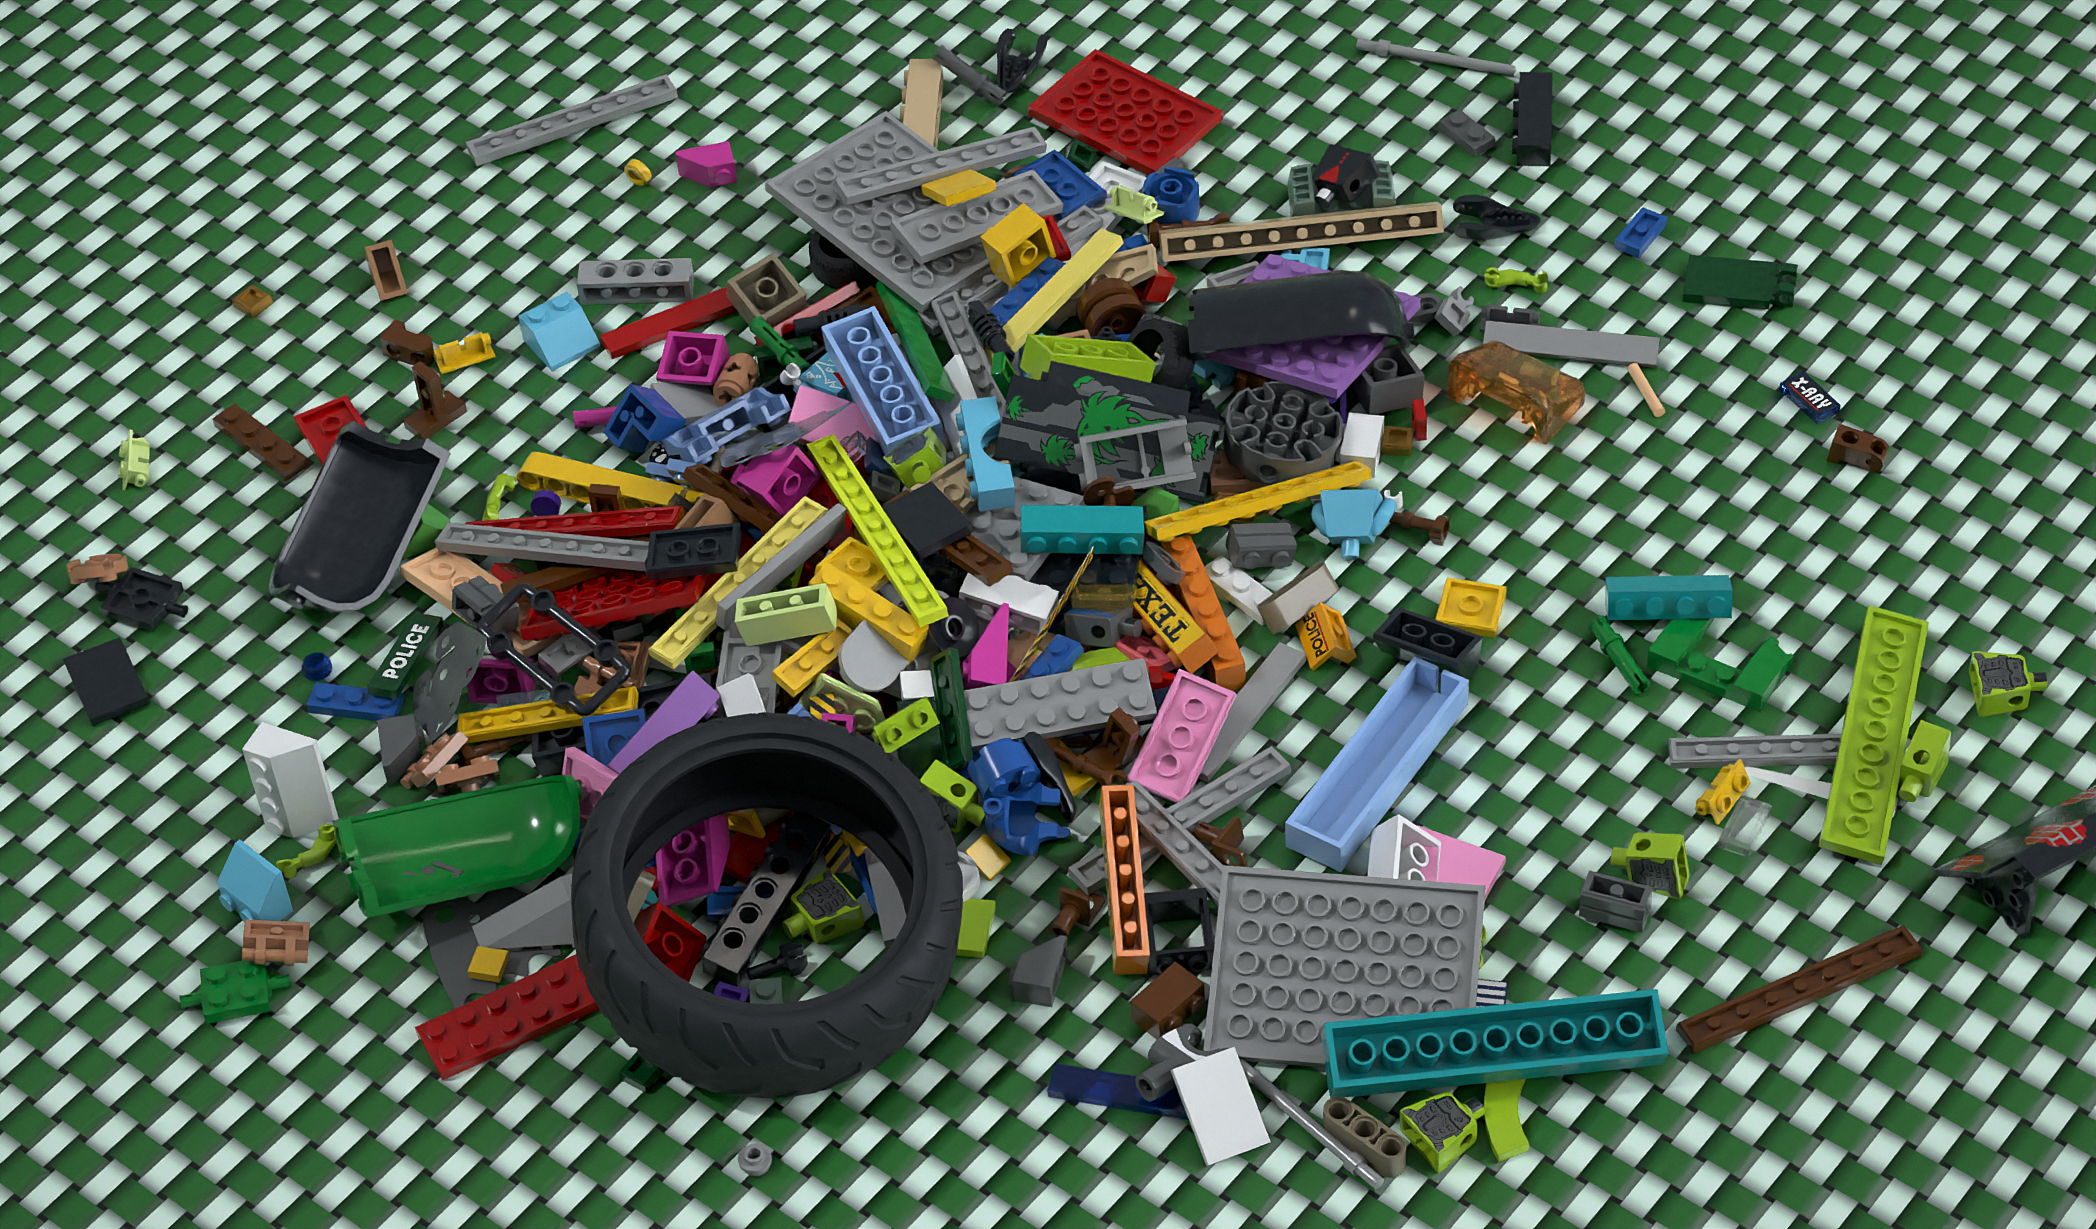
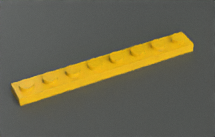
M1356 460L1144 521L1145 533L1160 542L1171 541L1176 535L1183 533L1195 534L1207 526H1223L1228 524L1229 520L1250 518L1255 516L1256 512L1263 510H1278L1282 508L1283 504L1290 502L1302 503L1311 496L1321 495V491L1360 486L1361 482L1372 479L1371 468Z

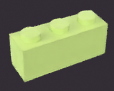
M826 583L737 599L735 623L747 647L836 631L837 606Z

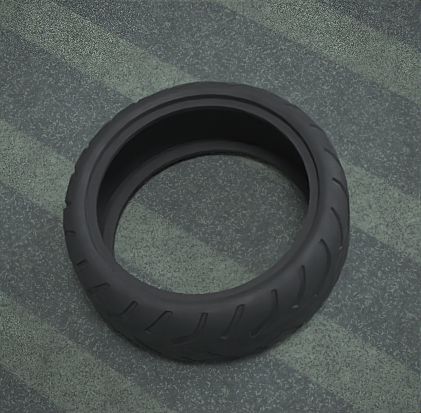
M762 712L717 718L691 726L658 742L630 763L612 781L600 797L583 830L574 861L571 888L574 945L579 968L586 978L587 988L602 1015L609 1019L610 1026L629 1047L638 1049L639 1055L670 1075L681 1077L686 1083L715 1093L721 1091L726 1095L765 1099L800 1096L827 1090L859 1077L879 1066L899 1051L914 1036L930 1015L948 983L958 947L963 910V876L961 868L957 863L959 861L958 851L948 823L943 820L942 811L928 788H922L920 785L921 781L893 754L885 753L884 748L855 731L849 733L845 727L809 716L799 717L796 714ZM760 808L802 812L839 826L864 843L879 858L898 888L903 901L906 919L895 941L886 953L870 969L841 988L825 995L791 1003L758 1004L730 1000L695 987L677 976L650 951L640 937L632 922L627 905L634 885L645 866L666 843L678 834L711 817L733 811Z

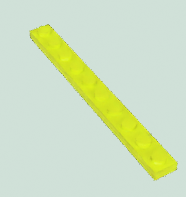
M832 434L806 444L809 455L841 505L847 508L846 513L919 627L921 628L948 617L946 605L836 436Z

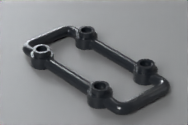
M518 584L490 609L477 624V631L487 637V647L493 657L509 659L550 692V698L557 708L563 710L571 709L580 716H587L595 712L631 675V665L621 657L616 642L610 639L600 640L559 608L554 594L546 589L538 591L529 584ZM523 595L531 600V606L537 615L542 617L551 616L593 649L595 658L600 665L604 667L614 666L619 670L585 704L577 699L576 692L570 683H557L514 649L513 642L508 633L503 631L494 633L489 629Z

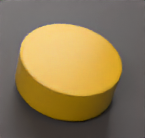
M631 159L624 167L626 176L636 185L645 186L652 178L648 167L639 160Z

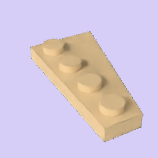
M1153 244L1114 253L1049 318L1051 323L1055 325L1075 315L1079 297L1097 281L1107 278H1121L1129 282L1132 287L1158 274L1156 248Z
M997 440L986 447L984 452L993 460L1010 464V467L1014 463V461L994 457ZM968 453L963 454L933 473L927 482L918 483L911 487L910 492L932 481L951 503L965 515L977 502V499L971 500L969 482H972L973 478L972 476L967 477L965 470V459H968Z

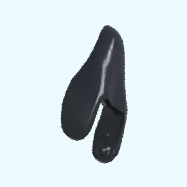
M1007 28L1002 32L997 43L998 87L1007 93H1012L1025 82L1037 68L1044 55L1048 41L1047 35H1040L1037 40L1035 56L1029 59L1027 57L1009 55L1013 42L1016 39L1015 30Z
M1464 195L1458 197L1453 203L1455 212L1477 217L1482 222V224L1471 222L1457 224L1454 229L1455 235L1463 239L1490 240L1523 233L1537 228L1541 221L1540 217L1536 214L1510 208L1485 196Z
M1034 731L1028 732L1024 737L1023 743L1040 770L1041 777L1039 782L1048 788L1060 789V806L1053 805V807L1058 809L1069 823H1072L1077 814V807L1065 780L1059 760L1040 734Z

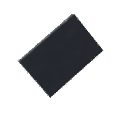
M932 481L882 506L903 541L920 559L974 532L972 524Z
M740 523L650 532L645 570L647 580L738 571L742 533Z
M120 637L63 659L92 726L150 704L145 689Z

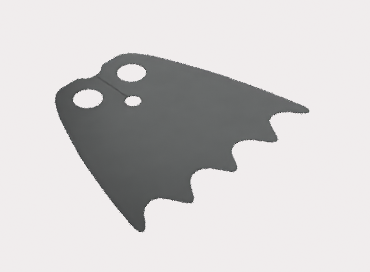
M852 402L833 411H821L800 422H790L772 432L758 433L741 443L728 444L725 447L726 450L722 453L721 465L723 467H731L754 457L782 449L835 416ZM785 443L784 445H782V446H780V447H778V448H776V449L767 451L768 449H770V448H772V447H774V446H776V445ZM747 455H751L750 457H748V458H746V459H744V460H741V461H739V462H735L736 460H738V459H740V458H742V457H745V456H747Z
M510 886L488 891L487 898L481 902H472L468 896L433 903L425 908L423 927L437 973L455 1009L463 1006L470 994L479 993L487 995L497 990V982L472 979L468 976V968L476 948L479 946L472 926L528 894ZM444 907L453 909L455 916L450 922L440 923L436 921L435 913L439 909ZM474 914L479 915L480 920L477 923L469 922V917ZM553 945L551 950H542V946L524 947L519 952H509L510 958L503 975L516 974L523 977L528 976V962L532 956L536 954L559 956L561 954L560 945Z

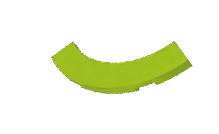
M1526 1079L1486 1084L1484 1097L1485 1128L1491 1149L1498 1163L1529 1151V1142L1524 1135L1518 1113V1101Z

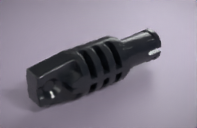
M980 300L969 302L968 322L986 349L992 350L993 353L1003 351L1009 362H1013L1015 353L1007 343L1006 332L995 315L988 311Z
M871 305L844 306L843 309L841 307H837L836 310H833V308L828 309L827 312L821 310L818 312V315L813 317L793 319L796 337L822 333V326L868 309Z

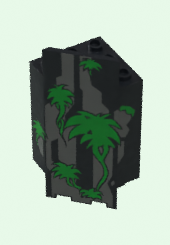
M1051 361L1048 372L1042 371L1040 380L1012 374L994 457L1021 463L1020 471L1025 472V480L1083 496L1084 491L1081 490L1079 474L1084 473L1082 461H1076L1074 444L1079 443L1078 436L1186 418L1188 441L1191 445V459L1193 471L1196 472V478L1155 486L1178 496L1180 499L1204 504L1209 474H1211L1216 452L1215 445L1221 430L1222 421L1188 413L1191 393L1189 391ZM1157 430L1141 433L1146 463L1150 468L1149 477L1165 474ZM1137 434L1091 442L1098 479L1113 477L1115 478V483L1144 478V474L1141 473L1142 462ZM1152 486L1134 489V500L1147 492Z

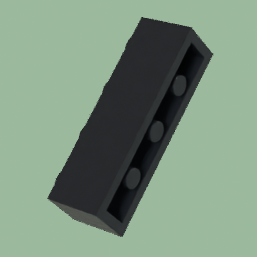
M1520 72L1519 83H1514L1513 99H1519V101H1513V118L1518 119H1513L1512 136H1518V138H1512V154H1517V166L1551 165L1553 72Z

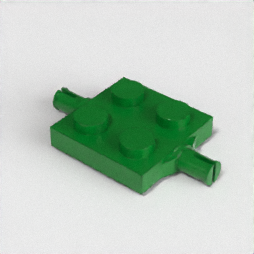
M242 960L200 969L201 985L199 991L179 995L182 1009L201 1005L205 1022L210 1024L271 1011L270 998L273 990L292 987L289 973L270 978L267 972L266 961L265 965L255 964V961Z

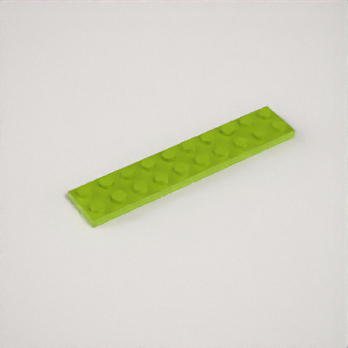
M1871 605L1866 610L1818 847L1882 865L1888 843L1900 779V766L1904 758L1929 625L1927 621Z

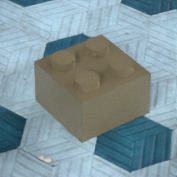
M774 252L727 280L726 297L748 325L755 317L761 316L772 327L804 309L806 306L807 294Z

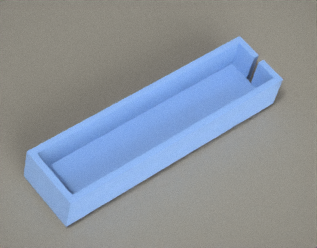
M1414 656L1285 822L1286 847L1336 871L1342 872L1370 835L1372 829L1376 827L1467 707L1469 680L1444 669L1441 673L1440 694L1438 693L1439 667Z

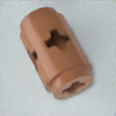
M738 353L727 360L713 387L714 399L719 406H724L752 389L759 373L758 364L752 356Z

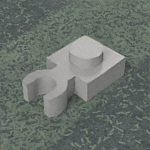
M1462 286L1452 291L1450 296L1443 300L1434 317L1453 336L1462 332L1471 315L1466 308L1474 302L1472 296L1466 300L1462 298Z

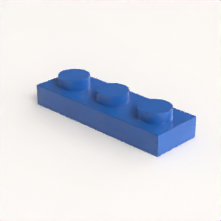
M316 682L306 706L308 713L377 721L398 717L405 699L403 692L395 700L368 695L367 688Z

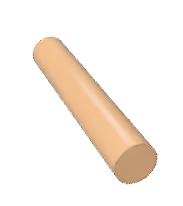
M1637 363L1630 364L1627 370L1654 416H1663L1665 409Z

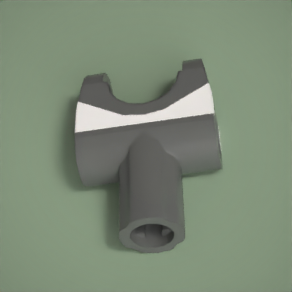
M1185 1024L1163 1035L1152 1044L1148 1053V1060L1154 1066L1136 1076V1087L1145 1100L1149 1102L1156 1100L1176 1087L1171 1073L1172 1069L1228 1048H1218L1213 1051L1196 1049L1201 1042L1202 1031L1193 1024Z

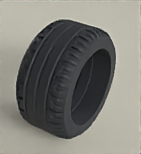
M816 231L812 235L809 242L811 270L821 283L839 289L854 281L858 287H861L876 278L852 258L838 259L830 257L831 254L840 251V249Z
M1150 319L1140 323L1130 334L1126 342L1134 344L1152 360L1163 340L1165 344L1163 364L1155 376L1153 374L1151 383L1182 390L1189 381L1195 366V360L1190 354L1189 333L1187 329L1177 323L1162 319Z

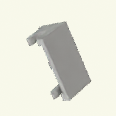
M591 626L585 627L597 638L604 640ZM574 634L564 635L538 654V668L547 675L550 674L552 679L559 683L561 682V674L588 654L594 652V650Z

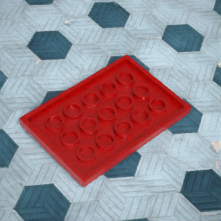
M1094 49L1028 106L1029 116L1147 175L1157 171L1174 157L1177 159L1182 157L1223 120L1222 110L1097 49Z
M619 569L552 593L559 608L583 627L591 626L596 629L606 626L611 621L620 620L621 622H628L643 614L649 613L651 616L666 612L670 608H690L699 601L709 574L647 580L645 571ZM532 606L520 628L523 641L530 639L542 641L549 638L552 634L561 632L563 635L573 634L551 616L542 617L537 615Z

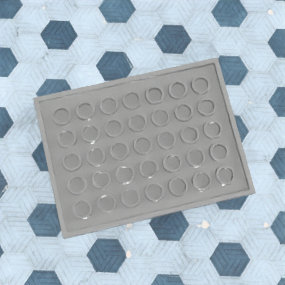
M887 111L766 182V192L921 313L932 307L930 303L932 300L956 291L990 266L982 242L923 264H919L891 231L890 227L892 220L939 204V202L923 195L921 186L847 206L834 188L835 179L940 152Z
M1223 865L1203 1051L1235 1047L1240 1060L1326 1068L1321 1039L1324 1023L1476 1007L1485 885Z

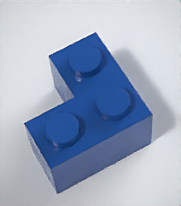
M630 384L603 433L618 448L643 453L650 440L661 442L665 437L682 429L687 420L655 389Z

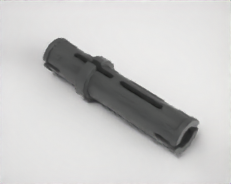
M941 45L936 50L937 55L934 54L932 59L970 85L973 92L982 94L996 106L1003 101L1002 97H1005L1007 92L990 81L987 74L979 73L945 48L944 45Z

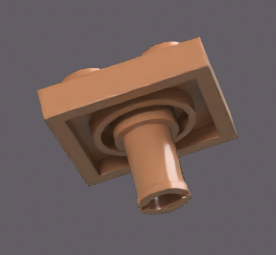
M483 756L470 760L471 765L459 768L456 763L440 767V773L434 774L439 793L460 788L462 793L480 789V783L500 779L497 760H490L489 756Z

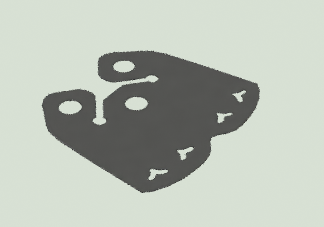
M457 622L445 629L438 638L436 648L437 659L444 656L453 646L455 648L452 653L450 652L441 660L433 676L430 697L427 696L432 676L430 670L423 673L414 685L412 709L420 725H423L424 731L432 742L440 736L451 720L458 706L461 691L473 678L484 653L487 637L464 623ZM446 636H449V642L445 648H442V642ZM444 668H447V674L443 680H440V674ZM425 681V689L419 694V687Z

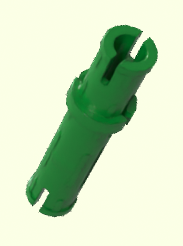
M755 317L750 322L749 330L777 356V360L782 366L787 367L790 363H794L800 368V375L811 367V364L799 355V350L794 345H789L763 317Z
M1598 616L1600 625L1595 618L1592 619L1588 628L1600 642V649L1603 654L1609 655L1635 695L1641 694L1638 688L1639 685L1646 692L1651 683L1625 648L1621 635L1614 632L1605 616Z

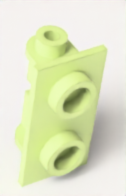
M1122 185L1111 188L1110 196L1112 197V203L1105 206L1106 210L1115 212L1118 216L1134 219L1140 224L1151 223L1153 219L1164 215L1163 211L1156 209L1158 204L1154 197L1140 192L1133 193L1132 189Z
M131 429L129 430L127 441H121L119 457L124 458V461L121 460L118 478H123L122 490L124 491L126 490L127 483L142 487L149 481L148 462L150 444L145 438H132L133 430Z

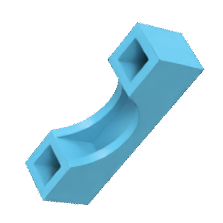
M996 396L960 401L961 413H956L957 430L964 433V436H960L962 454L968 453V459H965L966 475L973 478V481L969 482L971 500L977 499L979 511L1015 507V488L1010 464L995 461L984 452L989 444L998 439L1000 430V415Z

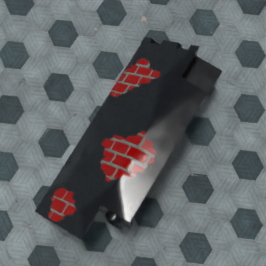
M2096 785L1934 869V871L1940 877L1964 878L1968 885L1973 886L1983 896L1985 903L1989 907L1994 908L2003 917L2006 925L2011 930H2015L2022 939H2025L2029 936L2039 879L2096 850Z

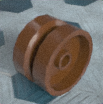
M1107 278L1097 281L1082 293L1076 304V316L1084 329L1088 330L1090 337H1097L1101 328L1106 326L1111 327L1115 335L1131 334L1140 323L1148 320V313L1139 301L1135 291L1129 282L1121 278Z

